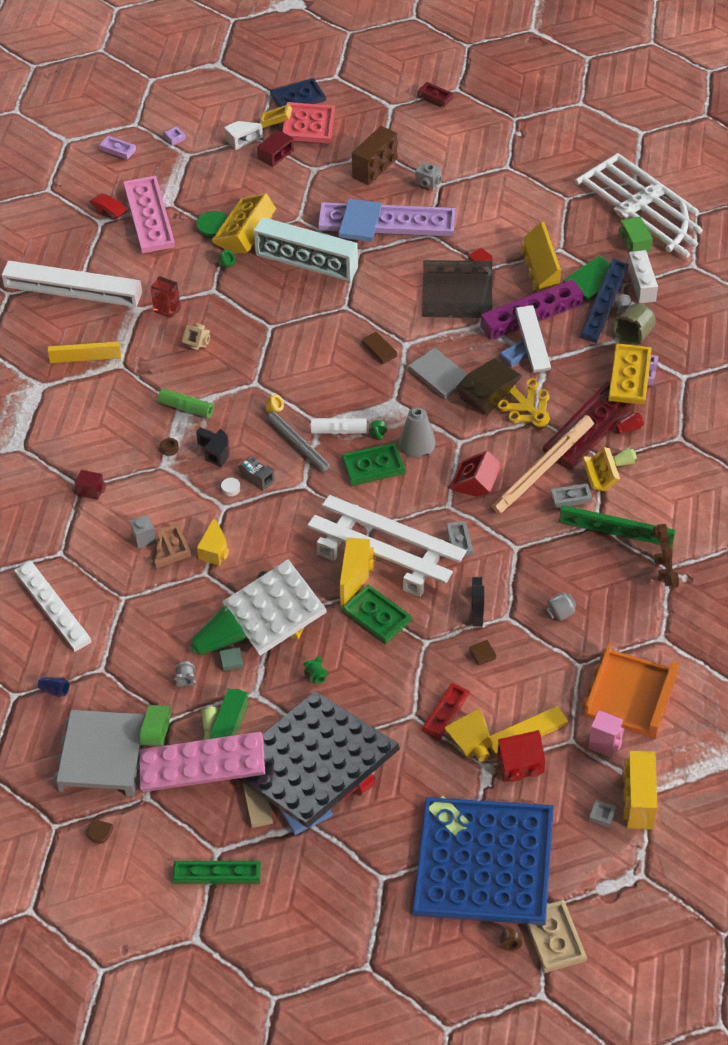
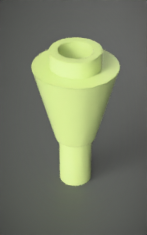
M626 447L613 457L615 466L635 464L637 459L634 449L630 450L629 447Z
M208 706L201 711L205 732L204 740L209 739L219 713L218 708Z

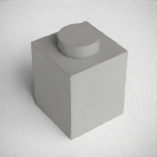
M148 515L130 520L131 533L138 549L156 543L154 527Z

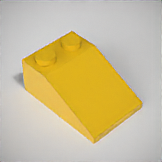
M347 537L340 580L341 608L357 594L369 579V572L374 569V547H370V539Z

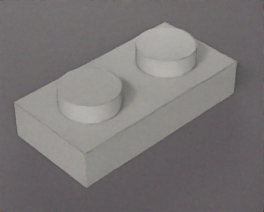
M588 483L551 489L550 494L555 508H560L562 505L573 506L592 503V495Z
M466 522L447 523L446 529L450 544L465 549L466 554L464 557L473 556V548Z

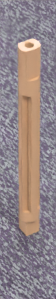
M585 415L499 497L492 505L496 513H502L594 425V422L588 415Z

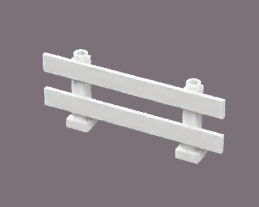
M332 495L328 496L322 507L342 515L339 521L334 523L314 515L307 525L308 528L327 535L326 539L320 537L317 541V555L331 561H335L338 557V547L341 542L346 543L347 537L370 539V547H374V555L414 571L412 574L406 573L404 576L403 591L421 597L424 593V582L428 577L446 584L453 574V571L437 565L442 556L460 563L466 554L465 549ZM356 522H360L428 551L423 558H420L351 530Z

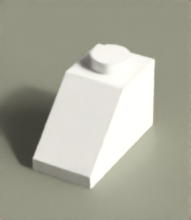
M237 121L224 127L225 140L235 150L263 138L262 125L260 123Z

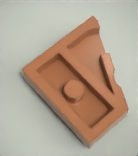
M178 524L160 530L157 556L154 561L156 569L191 557L190 549Z

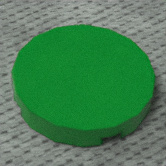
M208 211L198 218L197 230L202 236L206 235L208 238H214L228 216L220 211Z

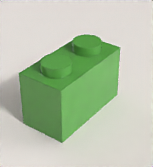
M639 216L621 220L618 232L620 238L624 240L626 249H629L630 252L643 250L650 252L653 238L642 218Z

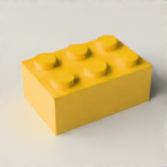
M629 751L628 759H624V770L622 771V783H624L623 801H625L623 820H627V828L653 830L657 812L655 752Z

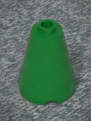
M224 605L191 638L192 643L189 645L195 654L200 653L202 656L240 642L247 638L230 609L227 605Z

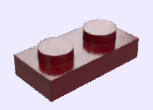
M428 82L418 90V96L444 107L453 99L452 92Z

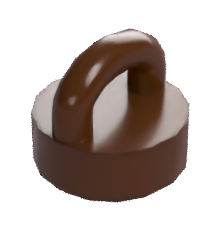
M509 926L504 927L503 933L500 935L501 948L507 951L519 949L522 946L521 934Z

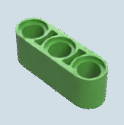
M148 706L140 733L141 745H163L170 723V706Z

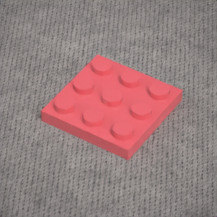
M287 102V105L289 104L292 110L290 119L284 121L283 132L293 137V141L331 143L335 106Z

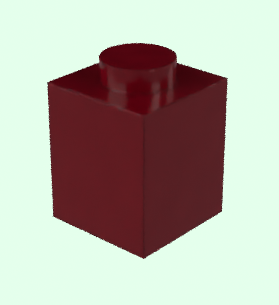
M81 470L75 481L77 496L98 500L106 488L103 475L96 472Z

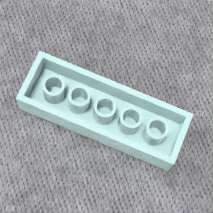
M264 217L261 218L254 229L257 256L346 281H351L358 269V248L355 242Z

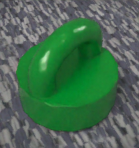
M226 249L219 253V267L228 268L234 265L235 256L232 251Z
M382 420L373 421L368 426L369 433L376 436L379 440H382L383 435L387 432V424Z

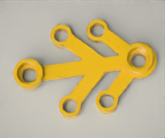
M530 378L527 381V399L514 385L507 394H511L519 403H508L507 400H501L498 403L499 410L501 412L512 411L509 414V419L513 424L532 422L538 428L546 427L550 421V416L546 412V405L549 400L548 391L542 389L538 392L540 403L537 410L534 407L535 393L538 388L537 380ZM517 411H528L531 415H520Z

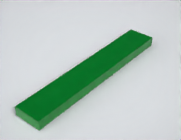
M565 505L561 506L559 523L660 545L658 538H654L653 527L657 525ZM667 528L668 546L672 547L675 529Z

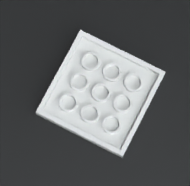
M289 559L222 601L230 609L259 655L264 654L327 613L324 605Z

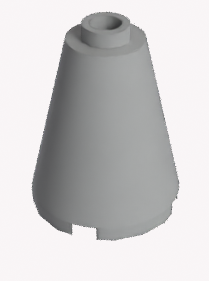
M417 407L408 412L399 438V447H401L405 455L421 458L424 454L428 453L429 455L435 449L436 440L426 411Z

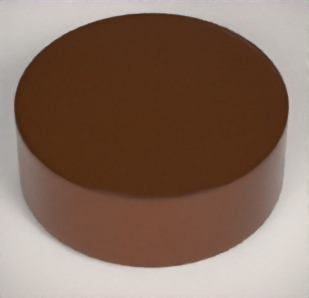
M174 438L162 440L160 443L162 454L166 456L175 455L179 451L178 441Z

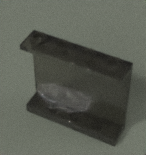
M423 260L422 317L481 318V314L493 310L492 261Z

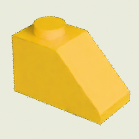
M213 519L197 547L198 559L220 566L223 559L227 558L229 549L217 520Z

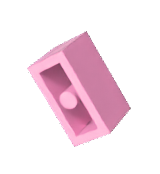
M599 710L591 726L588 749L612 758L614 751H619L622 744L621 738L624 728L621 727L623 719Z

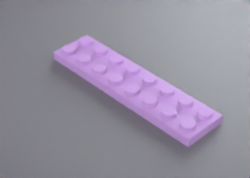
M322 202L319 230L340 231L348 203ZM382 205L375 233L454 236L455 208Z

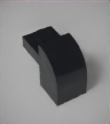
M199 427L196 431L197 444L205 447V461L222 467L230 454L227 434L221 429L215 434L211 430Z

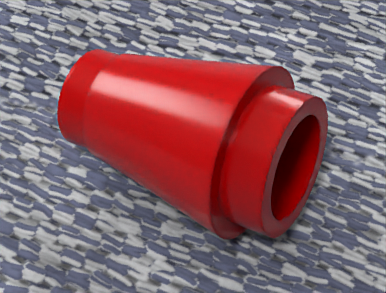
M632 412L615 424V428L619 434L641 429V426H644V421L639 412Z

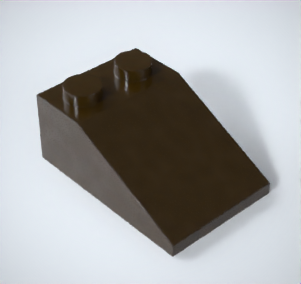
M494 358L468 373L456 386L460 399L488 416L522 378V375Z

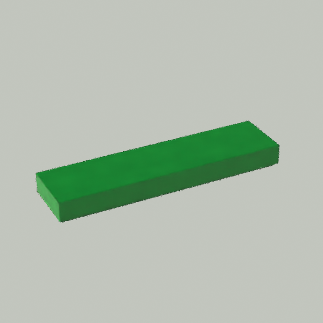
M174 861L173 884L261 883V861Z

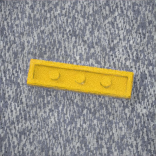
M120 342L48 346L50 363L121 358Z
M556 706L491 735L493 745L490 747V750L496 758L498 739L539 730L541 737L567 726L568 720L560 708Z

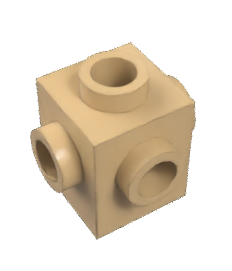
M199 323L186 325L182 342L189 344V347L199 350V347H206L209 343L210 330L204 329L205 325Z

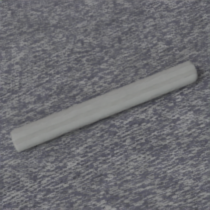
M276 412L268 414V421L321 472H325L330 468L329 463Z

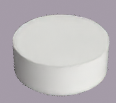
M235 478L225 479L221 484L222 493L226 496L237 495L240 492V482Z

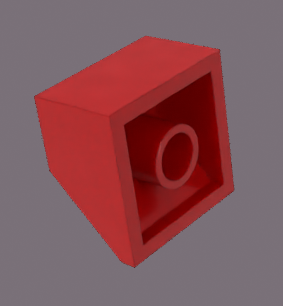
M484 451L461 460L449 488L453 491L475 497L489 494L493 489V484L499 475L502 464L489 451Z
M539 730L498 739L497 763L504 782H515L529 776L537 777L545 772V756Z

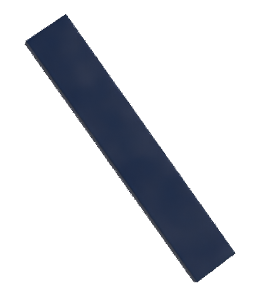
M612 259L580 338L597 343L628 269V263Z

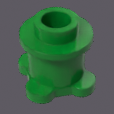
M316 657L311 661L308 660L303 664L305 667L304 673L310 676L309 680L311 683L320 684L328 676L327 669L323 668L321 664L323 661L321 657Z

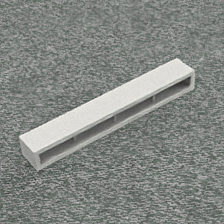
M8 261L2 273L4 287L132 307H137L142 295L141 280L15 261Z

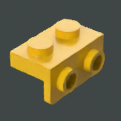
M602 448L592 458L587 456L582 458L589 483L593 489L606 492L620 480L610 448Z

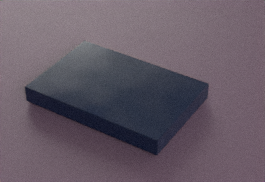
M314 78L270 91V96L278 108L287 105V102L317 104L326 101L325 94Z

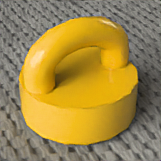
M273 394L267 398L265 408L267 413H278L283 410L284 403L279 395Z

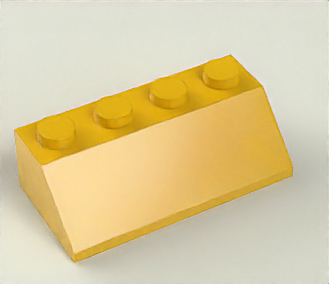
M267 193L240 198L212 239V242L232 251L233 254L247 253L255 241L254 229L261 218L271 219L272 214L276 210Z
M541 222L523 237V244L520 245L521 254L525 256V266L529 268V278L533 280V290L537 293L559 285L561 268L544 222Z

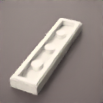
M534 306L516 308V316L533 373L550 370L551 365Z

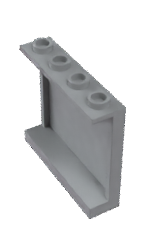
M71 710L70 717L66 718L65 722L66 736L63 735L62 737L63 752L59 753L58 756L59 771H56L54 776V783L58 785L59 792L63 793L64 786L125 790L127 797H134L140 767L139 750L143 749V745L140 744V733L145 714Z

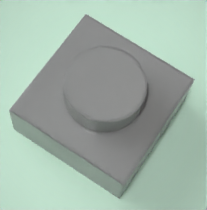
M596 800L589 817V822L610 828L616 806Z

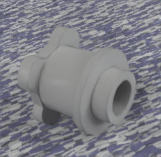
M621 294L614 300V306L619 310L617 316L629 306L635 304L630 302L631 298L629 295Z
M182 661L175 666L177 674L174 676L176 686H195L196 681L193 674L195 666L188 661Z

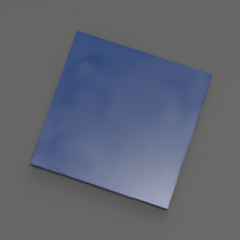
M426 797L413 916L546 925L554 805ZM434 802L451 803L460 812L458 815L459 824L467 828L458 831L455 837L445 827L454 820L452 811L442 809L437 813L436 818L429 811V806ZM447 812L451 815V819L448 822H442L439 819V815ZM463 815L470 823L465 824L461 822V816Z

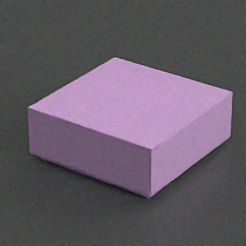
M178 127L163 133L164 138L172 146L186 140V135Z

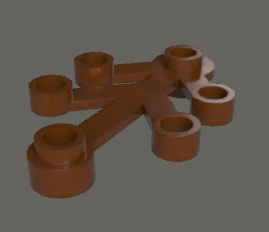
M657 524V526L653 527L654 538H658L662 553L655 554V564L663 565L666 568L658 570L659 581H664L665 586H668L670 590H674V588L679 587L678 573L673 572L672 549L671 546H668L666 524Z

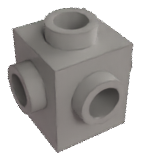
M423 161L416 170L415 184L433 190L442 181L441 168Z

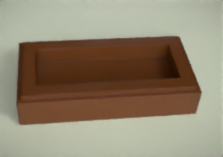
M377 332L362 339V344L382 364L397 357V351Z

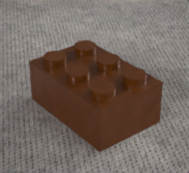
M380 126L352 152V178L369 185L390 164L396 161L398 157L396 132Z

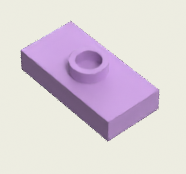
M107 136L99 145L101 151L127 160L136 151L134 144L111 136Z

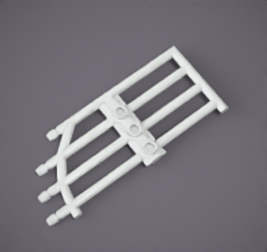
M616 153L574 180L576 185L585 184L615 206L613 210L619 217L625 219L628 217H639L635 212L643 210L675 233L677 236L672 240L642 218L648 231L667 244L666 250L668 252L674 249L681 253L682 256L688 258L690 253L680 246L679 243L684 240L693 247L698 246V242L687 234L688 227L698 234H701L703 231L688 216V211L697 215L699 213L698 209L619 153ZM619 161L651 185L646 188L612 164ZM607 168L639 191V193L632 195L600 171ZM596 176L628 200L621 203L589 180V178ZM665 194L680 205L681 213L659 197ZM654 202L681 221V229L650 208L648 204Z

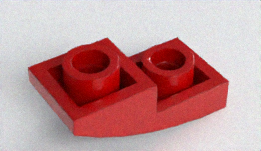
M100 193L90 200V203L100 213L106 211L114 220L120 218L128 210L119 201L104 193Z

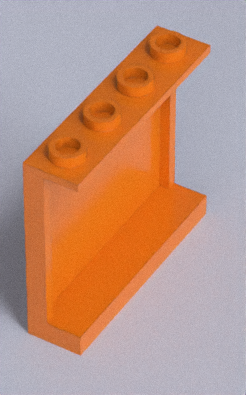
M609 642L607 649L603 648L601 652V665L597 664L594 672L596 679L590 682L588 688L590 695L584 698L582 708H585L584 717L595 720L600 710L623 719L621 728L656 739L678 675L680 662L672 660L670 667L611 650L612 642Z

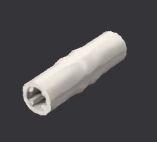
M311 418V434H367V418Z

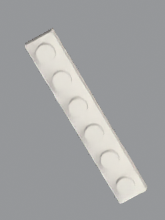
M32 561L14 570L15 575L74 652L92 643L89 635Z

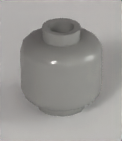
M560 592L547 601L549 607L546 611L551 619L556 618L558 621H563L575 613L577 605L569 593Z

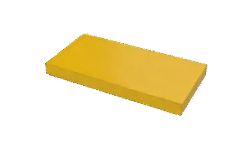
M616 343L608 401L645 405L652 347Z

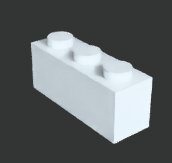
M646 250L629 252L628 271L638 302H656L658 285Z

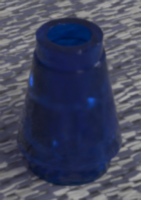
M41 677L38 681V688L61 697L68 694L70 683L64 677Z

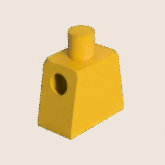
M479 708L445 727L452 741L468 759L476 755L478 761L483 762L490 757L487 749L493 745V741L485 718Z

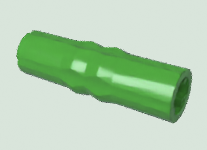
M164 388L161 389L158 395V403L205 418H210L213 413L214 406L212 403L196 399L192 396Z

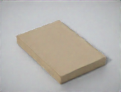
M564 900L547 904L546 925L526 924L544 974L587 961L586 953Z

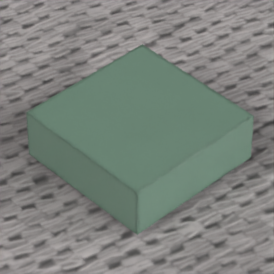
M240 647L220 651L223 671L243 668Z

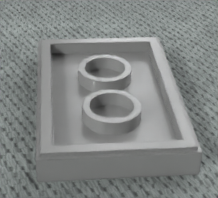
M436 348L408 365V370L443 399L457 392L456 386L467 375L466 372Z

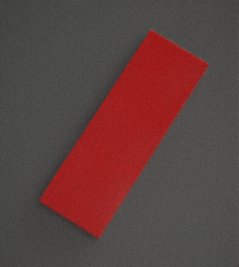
M451 683L423 725L422 732L441 740L446 732L445 727L452 723L468 698L470 691Z

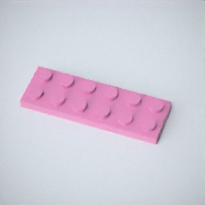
M151 176L123 181L142 253L174 248L175 241L157 177Z
M261 732L139 750L140 790L142 792L265 775L263 734Z

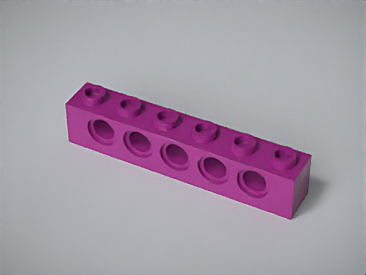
M573 279L481 314L480 327L489 339L493 340L520 329L515 312L516 308L533 305L539 322L582 305L583 291Z

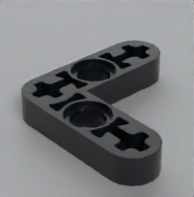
M472 577L473 627H483L484 585H482V577Z

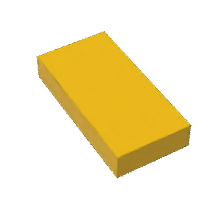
M288 104L262 113L260 119L262 128L289 120L292 110L291 106Z

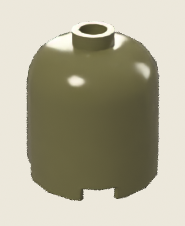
M633 304L613 320L611 326L612 333L617 335L621 344L636 346L655 328V314L644 304Z

